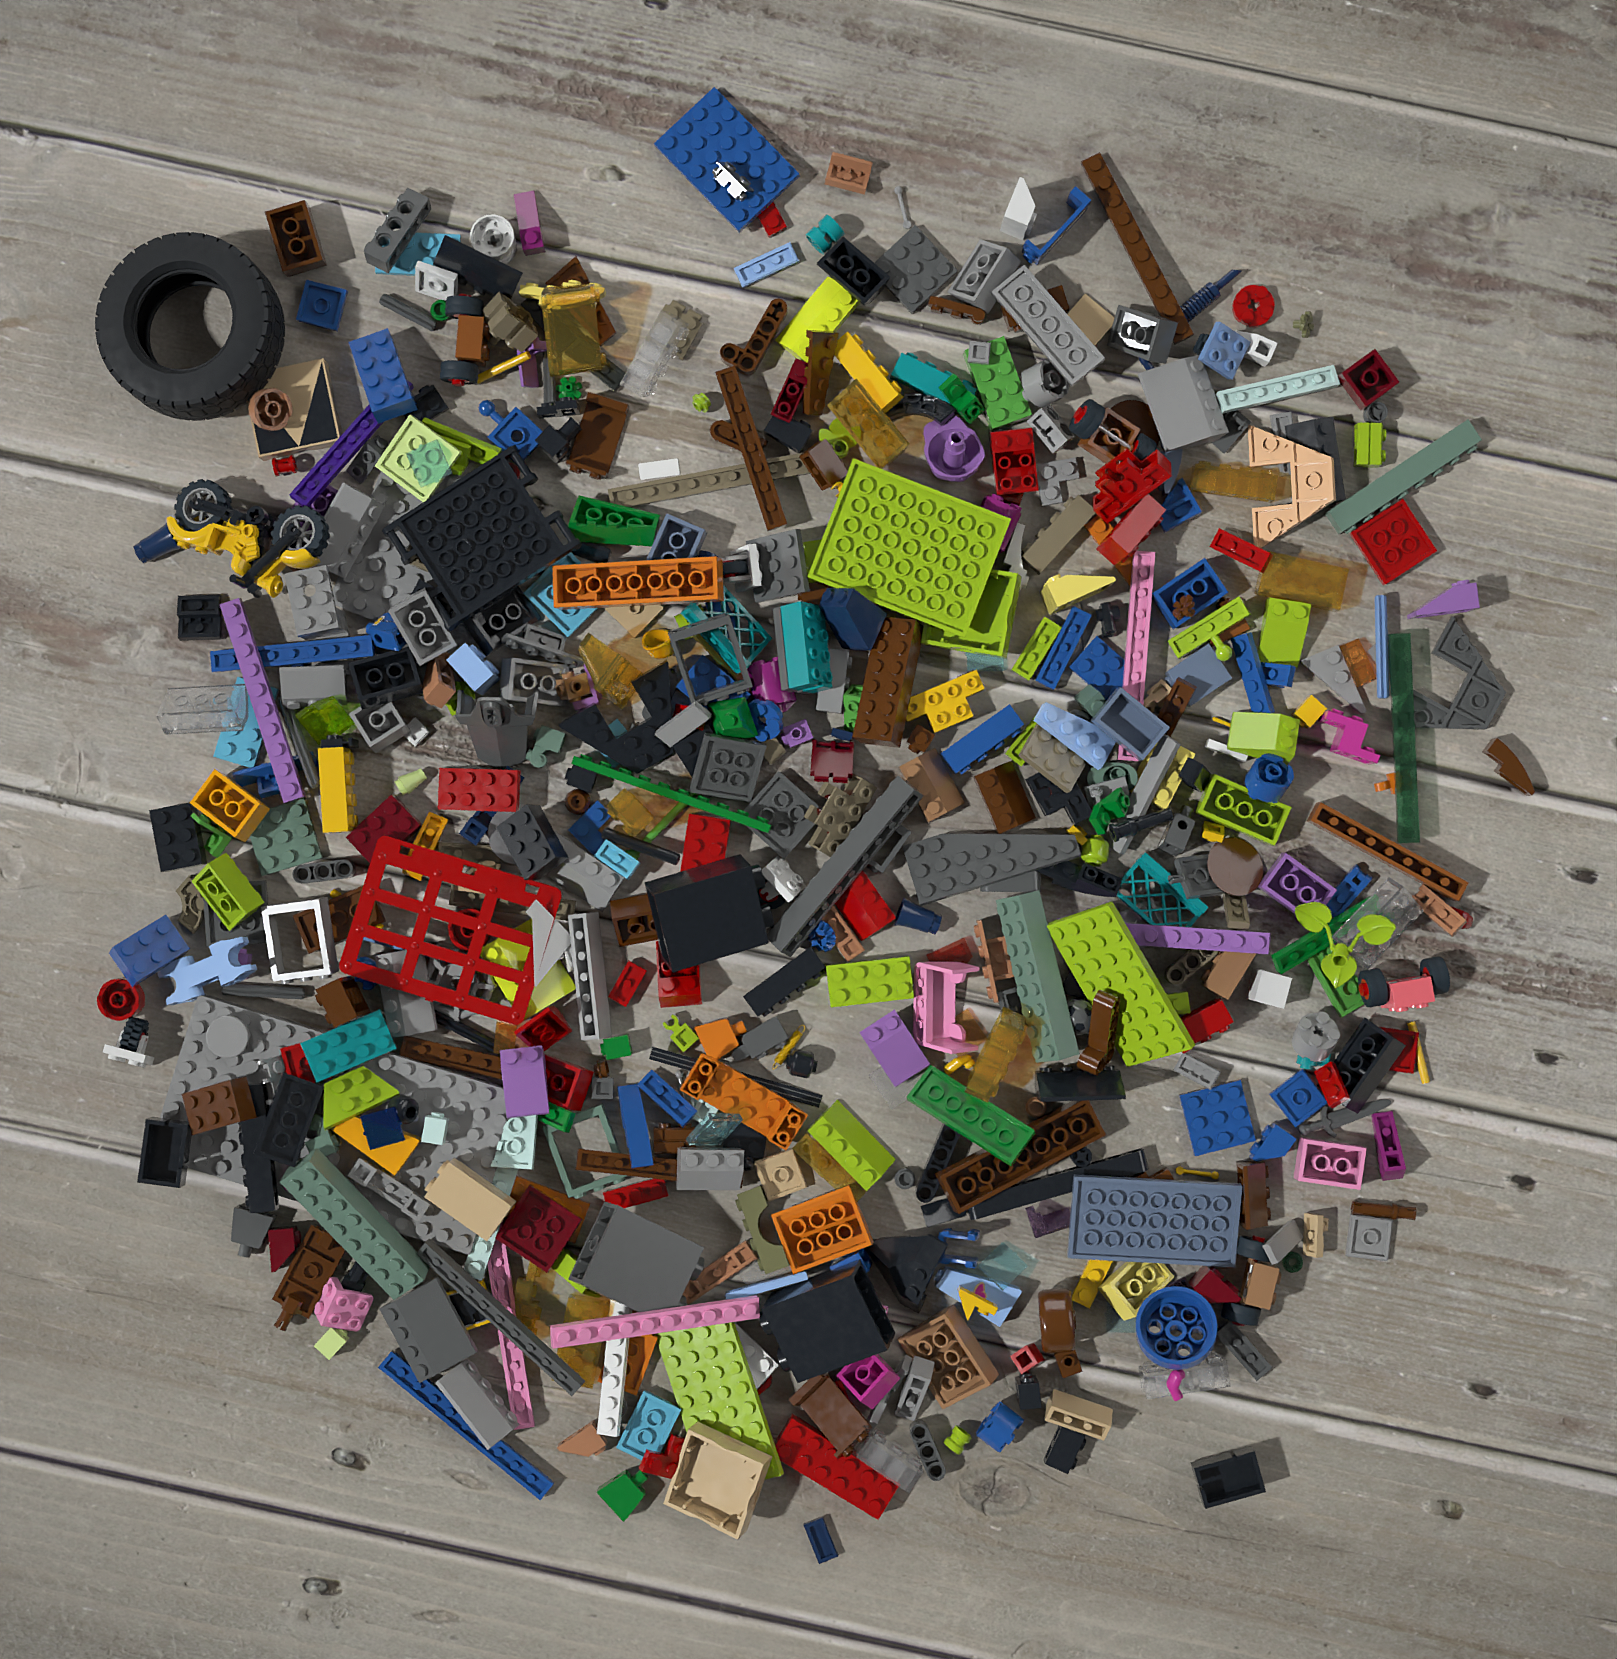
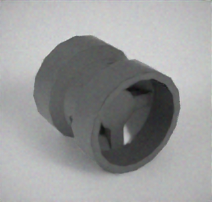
M1373 402L1365 408L1363 419L1366 423H1381L1386 419L1388 409L1382 402Z

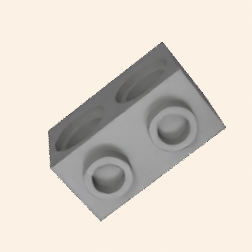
M1050 404L1040 408L1027 420V423L1052 453L1062 450L1076 437Z

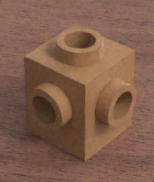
M574 671L563 673L562 678L555 680L557 695L561 700H569V703L581 700L580 696L591 693L586 673L574 674Z

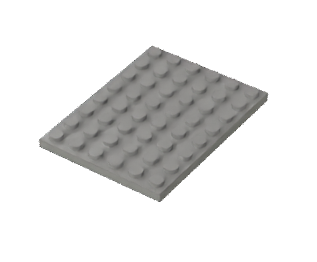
M382 471L371 497L384 504L385 507L346 578L338 576L333 588L336 606L373 621H377L383 614L389 613L388 610L410 596L419 579L435 588L438 587L430 573L409 564L404 565L389 537H385L382 532L384 527L423 503ZM448 472L432 496L463 476L453 475ZM398 529L395 533L407 549L410 543L402 530ZM455 612L452 613L451 618L456 616Z

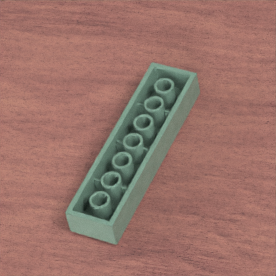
M1040 891L1017 894L996 900L997 912L1000 916L1007 953L1010 957L1012 973L1017 985V994L1020 997L1022 1014L1028 1026L1027 1034L1030 1038L1035 1063L1058 1061L1079 1055L1050 932L1047 928L1048 924Z
M318 1148L297 1161L295 1168L290 1166L286 1170L280 1183L393 1300L424 1281L430 1266L417 1255V1251Z

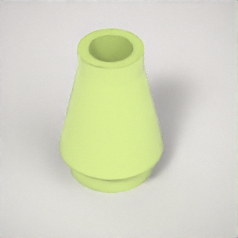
M420 768L399 776L398 780L394 782L404 796L405 794L409 795L427 777Z

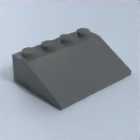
M438 1277L401 1295L379 1309L419 1383L478 1352Z

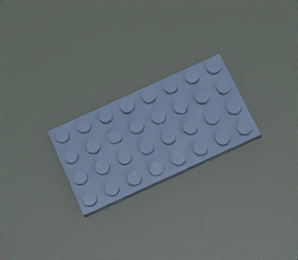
M1074 1174L1067 1257L1071 1259L1235 1267L1242 1185L1237 1183Z

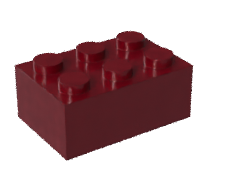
M391 794L345 838L371 863L377 840L380 837L389 836L406 842L423 824L396 795Z

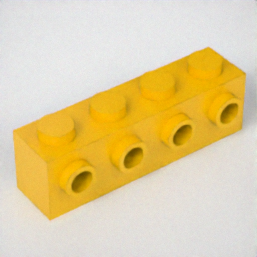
M847 331L837 340L838 343L834 355L879 411L885 414L904 398L900 393L901 387L895 381L891 382L888 379V371L882 365L878 366L874 360L877 358L869 349L865 350L862 347L864 342L856 333L853 335Z

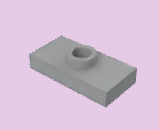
M1182 1053L1174 1068L1175 1072L1209 1090L1212 1089L1221 1071L1187 1053Z

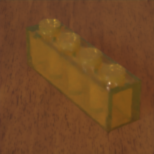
M1199 461L1192 466L1190 491L1269 503L1275 500L1278 475H1274L1273 471L1260 470V472H1253L1252 468L1240 467V470L1232 469V466L1228 464H1219V467L1211 466V462Z

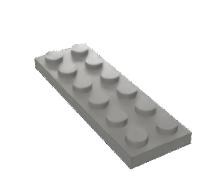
M1025 265L992 291L993 296L1072 387L1105 361V357Z

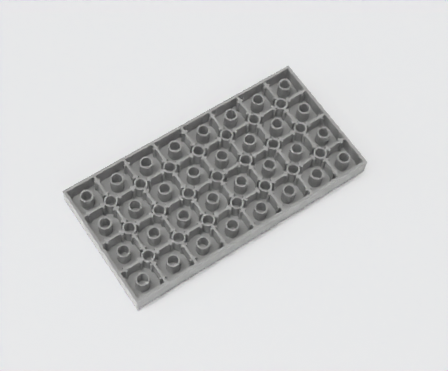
M205 994V996L197 997L160 1118L171 1119V1121H188L182 1098L184 1093L245 1076L247 1077L248 1084L261 1083V1080L266 1078L263 1065H257V1061L282 1055L280 1048L302 1043L327 1031ZM227 1015L241 1019L251 1034L247 1048L240 1055L232 1058H222L215 1055L209 1049L206 1042V1032L209 1025L215 1019ZM392 1051L334 1075L331 1079L316 1082V1084L324 1086L325 1083L364 1066L396 1088L400 1094L415 1099L419 1106V1113L417 1118L410 1124L399 1123L389 1117L387 1112L389 1101L360 1114V1116L421 1138L427 1115H431L432 1112L443 1113L445 1118H449L445 1143L437 1145L420 1142L396 1175L390 1173L335 1133L333 1130L336 1126L330 1129L333 1134H337L340 1140V1150L326 1156V1158L398 1233L423 1241H427L430 1238L439 1246L470 1255L476 1233L424 1197L427 1194L425 1188L434 1177H439L440 1174L437 1171L446 1160L451 1161L454 1157L492 1184L497 1167H491L492 1160H494L496 1148L504 1130L503 1127L506 1121L510 1119L506 1115L503 1086L428 1062L400 1056L399 1053ZM267 1087L268 1100H269V1099H270V1096H269V1091H268V1087ZM324 1088L314 1115H324ZM236 1123L192 1135L189 1161L184 1166L244 1185L243 1175L246 1174L245 1166H242L241 1154L244 1151L243 1145H240L239 1133L242 1132L241 1124ZM308 1130L298 1160L309 1154L305 1142L315 1138L317 1130ZM359 1158L372 1163L392 1175L430 1203V1206L419 1222L402 1212L401 1208L372 1189L362 1186L347 1176ZM275 1161L278 1196L297 1201L280 1183L290 1166Z

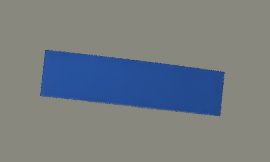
M637 1084L618 1086L622 1124L625 1129L627 1148H629L631 1168L652 1166L654 1164L639 1087Z

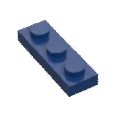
M653 1070L637 1084L643 1092L683 1128L698 1113L690 1103Z

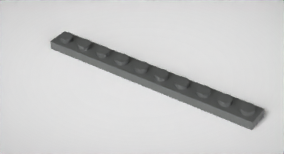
M430 1238L417 1252V1255L570 1396H573L584 1384L585 1380Z

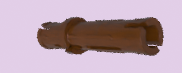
M1352 1201L1351 1214L1389 1217L1391 1220H1396V1218L1415 1220L1416 1207L1399 1206L1397 1203L1386 1205Z

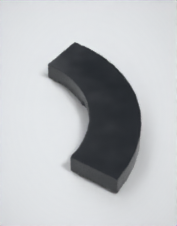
M905 393V395H902L904 398L885 414L879 411L875 405L869 409L870 413L883 426L896 418L907 415L928 417L942 426L957 413L956 409L949 403L936 397L923 395L922 393Z

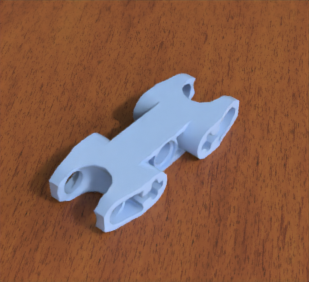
M239 937L214 943L209 946L212 956L196 963L193 956H186L172 961L158 972L159 978L173 977L176 981V990L171 996L167 997V1005L194 1002L197 1000V997L205 996L203 990L205 985L219 980L221 987H226L239 983L257 970L256 964L241 965L238 961L240 949L249 943L248 937Z

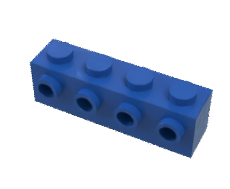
M1009 704L947 748L941 755L955 774L960 772L962 775L971 768L970 763L975 759L980 762L988 756L987 751L993 747L996 750L1005 744L1003 739L1010 735L1013 738L1022 732L1020 727L1024 723Z

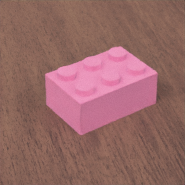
M1299 1137L1294 1179L1302 1182L1361 1190L1367 1148L1354 1144Z

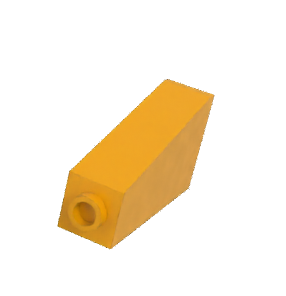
M360 1115L337 1125L333 1130L393 1175H396L401 1170L422 1139L414 1134Z

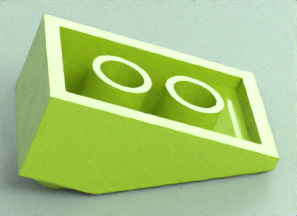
M1271 597L1266 599L1257 651L1260 662L1291 665L1298 668L1308 627L1311 604Z
M1233 712L1227 750L1255 758H1260L1263 754H1275L1283 758V762L1288 765L1295 756L1300 719L1276 713Z

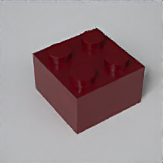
M1373 349L1338 376L1339 382L1360 411L1399 383L1397 377L1376 349Z

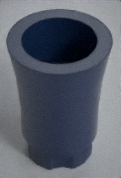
M167 523L133 546L135 554L142 563L150 560L153 561L164 554L181 549V547L177 546L178 542L173 539L174 536L169 531Z
M903 898L898 908L894 925L936 935L941 924L942 915Z

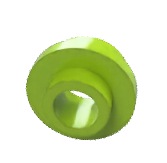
M703 393L695 394L692 397L694 408L699 412L706 413L709 411L711 402L708 397Z

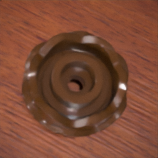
M574 789L566 795L565 807L572 814L581 815L590 808L591 798L584 790Z

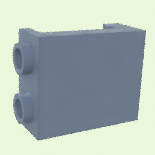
M1210 644L1205 645L1165 672L1167 676L1165 681L1171 688L1178 677L1197 687L1187 707L1192 706L1232 679L1222 662L1216 657Z

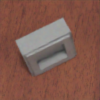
M970 341L967 363L988 365L991 343Z

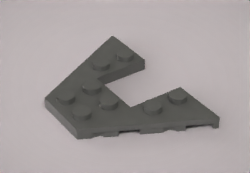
M1451 616L1431 654L1467 673L1449 708H1446L1412 689L1391 727L1485 730L1496 713L1506 691L1497 682L1492 671L1488 669L1482 660V656L1475 646L1471 644L1468 636L1464 634L1455 617Z

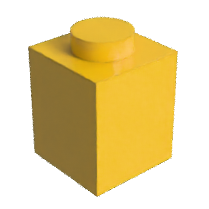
M1309 695L1291 715L1294 718L1300 719L1299 727L1310 728L1327 708L1313 695Z

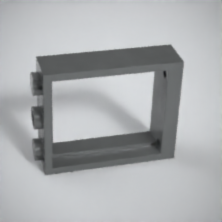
M728 612L668 631L691 704L697 701L702 706H706L710 700L717 699V701L729 698V694L735 692L742 694L749 691L750 687H753ZM726 625L743 679L695 695L678 640Z

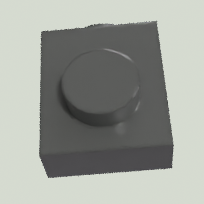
M379 435L368 440L346 469V472L359 484L364 483L389 446L388 442Z

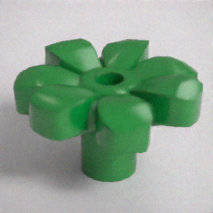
M570 376L569 380L566 377L561 378L560 382L562 385L556 386V391L561 392L559 399L562 397H573L574 400V397L579 399L582 396V393L578 390H581L583 386L581 382L576 383L574 376Z

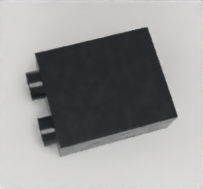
M741 854L644 882L662 958L672 972L769 943L766 929L774 927V920L768 903L760 904L757 890L765 888L764 876L759 864L751 866Z
M860 1259L808 1278V1280L771 1292L761 1309L762 1311H760L759 1320L762 1329L767 1335L774 1334L780 1346L777 1350V1357L782 1369L785 1372L792 1371L797 1383L888 1350L896 1334Z

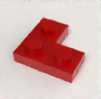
M671 1434L664 1453L646 1449L639 1469L645 1473L672 1479L678 1468L679 1455L685 1437Z

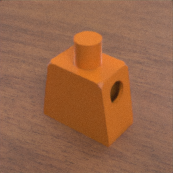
M728 1017L694 1027L706 1055L716 1059H720L739 1046L737 1036L747 1032L743 1021L731 1025Z

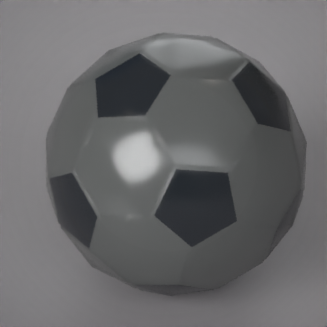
M1082 998L1069 1000L1067 1005L1074 1034L1085 1035L1090 1030L1092 1004Z

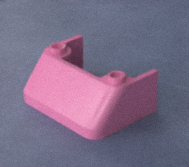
M918 962L915 965L913 1036L918 1045L949 1054L978 1050L977 1045L965 1042L966 1032L960 1024L955 1023L956 983L964 982L967 973L979 971V967L961 962Z

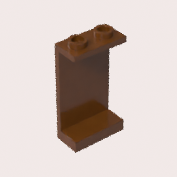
M588 392L586 397L587 404L580 423L582 430L577 434L570 458L566 460L565 464L567 467H570L569 471L581 474L583 471L589 473V477L593 479H607L629 411V405Z
M828 1373L809 1379L789 1399L793 1406L800 1405L837 1449V1452L834 1454L836 1458H847L855 1451L854 1446L858 1442H864L870 1436L868 1433L873 1429Z

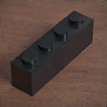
M810 946L743 997L757 1017L761 1014L765 1017L774 1010L772 1008L773 1005L778 1002L781 1005L790 999L789 994L792 991L796 990L799 992L805 988L807 980L810 978L815 980L824 974L822 969L825 968V965Z

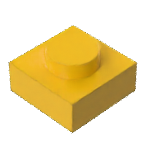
M1204 821L1202 825V838L1210 842L1217 841L1222 843L1224 826Z
M1071 825L1066 830L1069 835H1075L1076 841L1080 846L1088 841L1085 837L1087 833L1079 825L1077 827Z

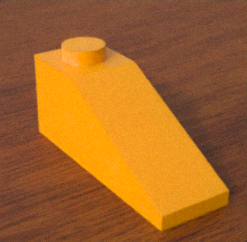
M428 812L413 844L436 850L448 819ZM410 849L408 856H412L413 849ZM402 869L403 874L415 878L419 881H421L424 876L418 873Z

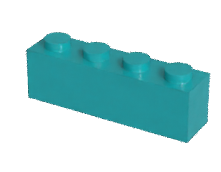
M901 353L890 379L923 395L936 397L949 403L938 387L953 373L946 370L941 372L936 369V365L928 361L923 363L917 360L918 357L912 353ZM967 380L961 381L966 389L975 395L977 389L974 388V384Z

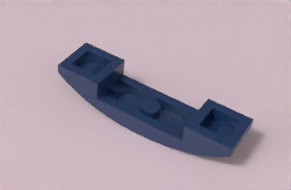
M507 766L505 770H513V769L510 768L509 766ZM520 775V785L525 779L522 775ZM476 811L459 834L477 846L488 832L489 824L497 812Z

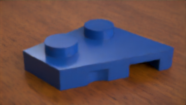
M1183 477L1179 479L1177 485L1161 505L1166 511L1161 516L1164 519L1161 521L1160 526L1165 533L1202 513Z

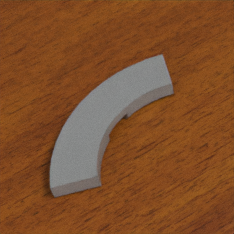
M908 1355L902 1359L895 1369V1372L900 1377L899 1381L874 1409H871L866 1419L873 1429L878 1425L892 1391L895 1392L910 1369L913 1360Z

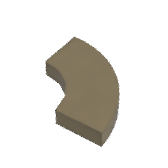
M189 875L176 890L182 902V912L177 921L192 934H195L204 917V899L191 882L194 878Z

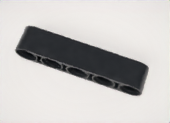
M944 1123L940 1128L915 1188L917 1199L923 1203L933 1200L940 1184L937 1177L930 1178L927 1176L928 1170L936 1168L938 1171L947 1168L960 1137V1134L955 1131V1136L952 1139H945L943 1136L944 1132L952 1128ZM940 1148L947 1151V1155L943 1159H938L935 1156L936 1151ZM928 1187L931 1190L930 1195L925 1198L919 1195L921 1188Z

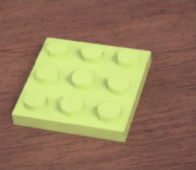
M409 415L375 467L420 501L425 502L434 494L462 452L416 417Z

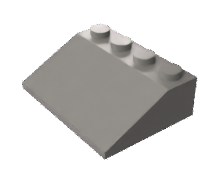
M1200 355L1183 358L1138 374L1165 452L1215 442L1229 432L1205 365L1198 360Z

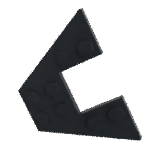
M667 660L631 680L633 687L651 715L648 719L615 738L596 704L592 703L558 724L559 727L636 774L673 753V746L669 747L655 735L657 729L671 720L669 663Z

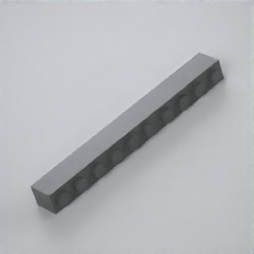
M898 775L896 779L891 781L887 790L877 798L873 807L863 815L859 824L850 831L845 841L836 848V852L823 864L822 869L810 880L803 892L798 894L794 903L784 911L783 916L774 927L770 928L767 934L768 940L781 953L790 957L794 954L924 795L907 780Z

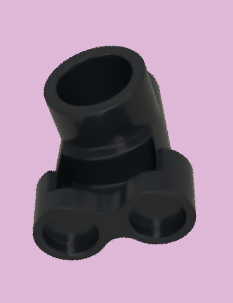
M1110 602L1101 603L1099 609L1096 610L1097 621H1101L1103 638L1113 637L1114 633L1117 632L1115 622L1120 621L1119 606H1111Z

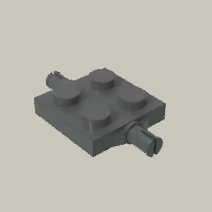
M1209 854L1180 857L1174 861L1178 875H1169L1168 881L1169 884L1181 883L1186 899L1217 896L1225 893L1216 886L1210 877L1207 866Z

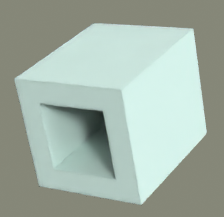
M432 1112L431 1115H427L425 1117L421 1142L443 1145L446 1140L449 1118H445L443 1113Z

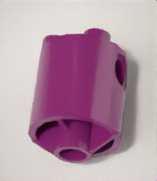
M992 494V496L987 495L984 497L980 507L1011 518L998 552L1003 553L1021 517L1020 512L1022 508L1013 503L1008 505L1003 502L1004 499L1002 497Z
M778 656L768 662H765V660L753 662V665L747 668L753 686L750 687L753 699L772 701L780 708L782 713L787 712L797 701L795 691L787 692L781 690Z

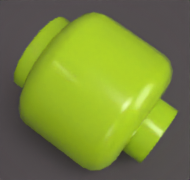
M1091 835V838H1087L1088 841L1082 845L1081 858L1091 866L1101 867L1108 860L1110 846L1107 841L1103 840V836Z

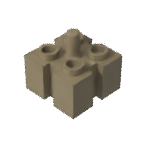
M500 292L483 309L486 317L485 321L488 323L489 332L492 334L489 342L494 346L501 339H506L505 343L514 350L516 348L523 352L538 336L536 327L532 324L531 314L521 306L513 304L512 300Z

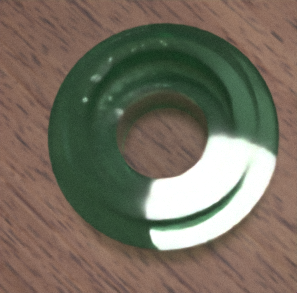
M1291 1251L1282 1259V1265L1286 1271L1295 1273L1303 1267V1258L1299 1253ZM1291 1258H1295L1296 1263L1294 1265H1289V1260Z

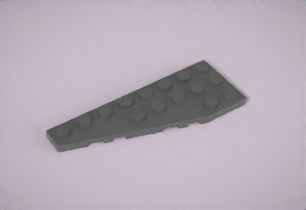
M939 834L902 846L920 906L1081 857L1075 835Z

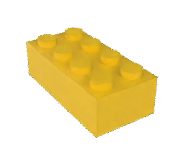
M345 747L318 748L323 833L352 832L358 826V816L354 815L357 797L356 794H353L356 778L355 773H352L351 765H354V753Z

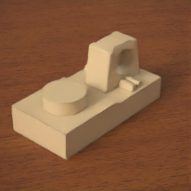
M1304 1213L1303 1255L1315 1258L1323 1257V1232L1328 1231L1329 1218H1324L1323 1215Z

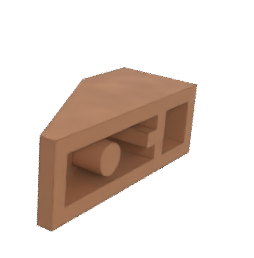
M444 652L428 661L422 686L424 700L428 704L435 705L441 709L456 692L453 668L446 660L451 656L448 652Z

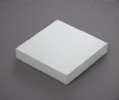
M421 261L417 262L415 266L416 292L445 301L448 296L457 295V273Z

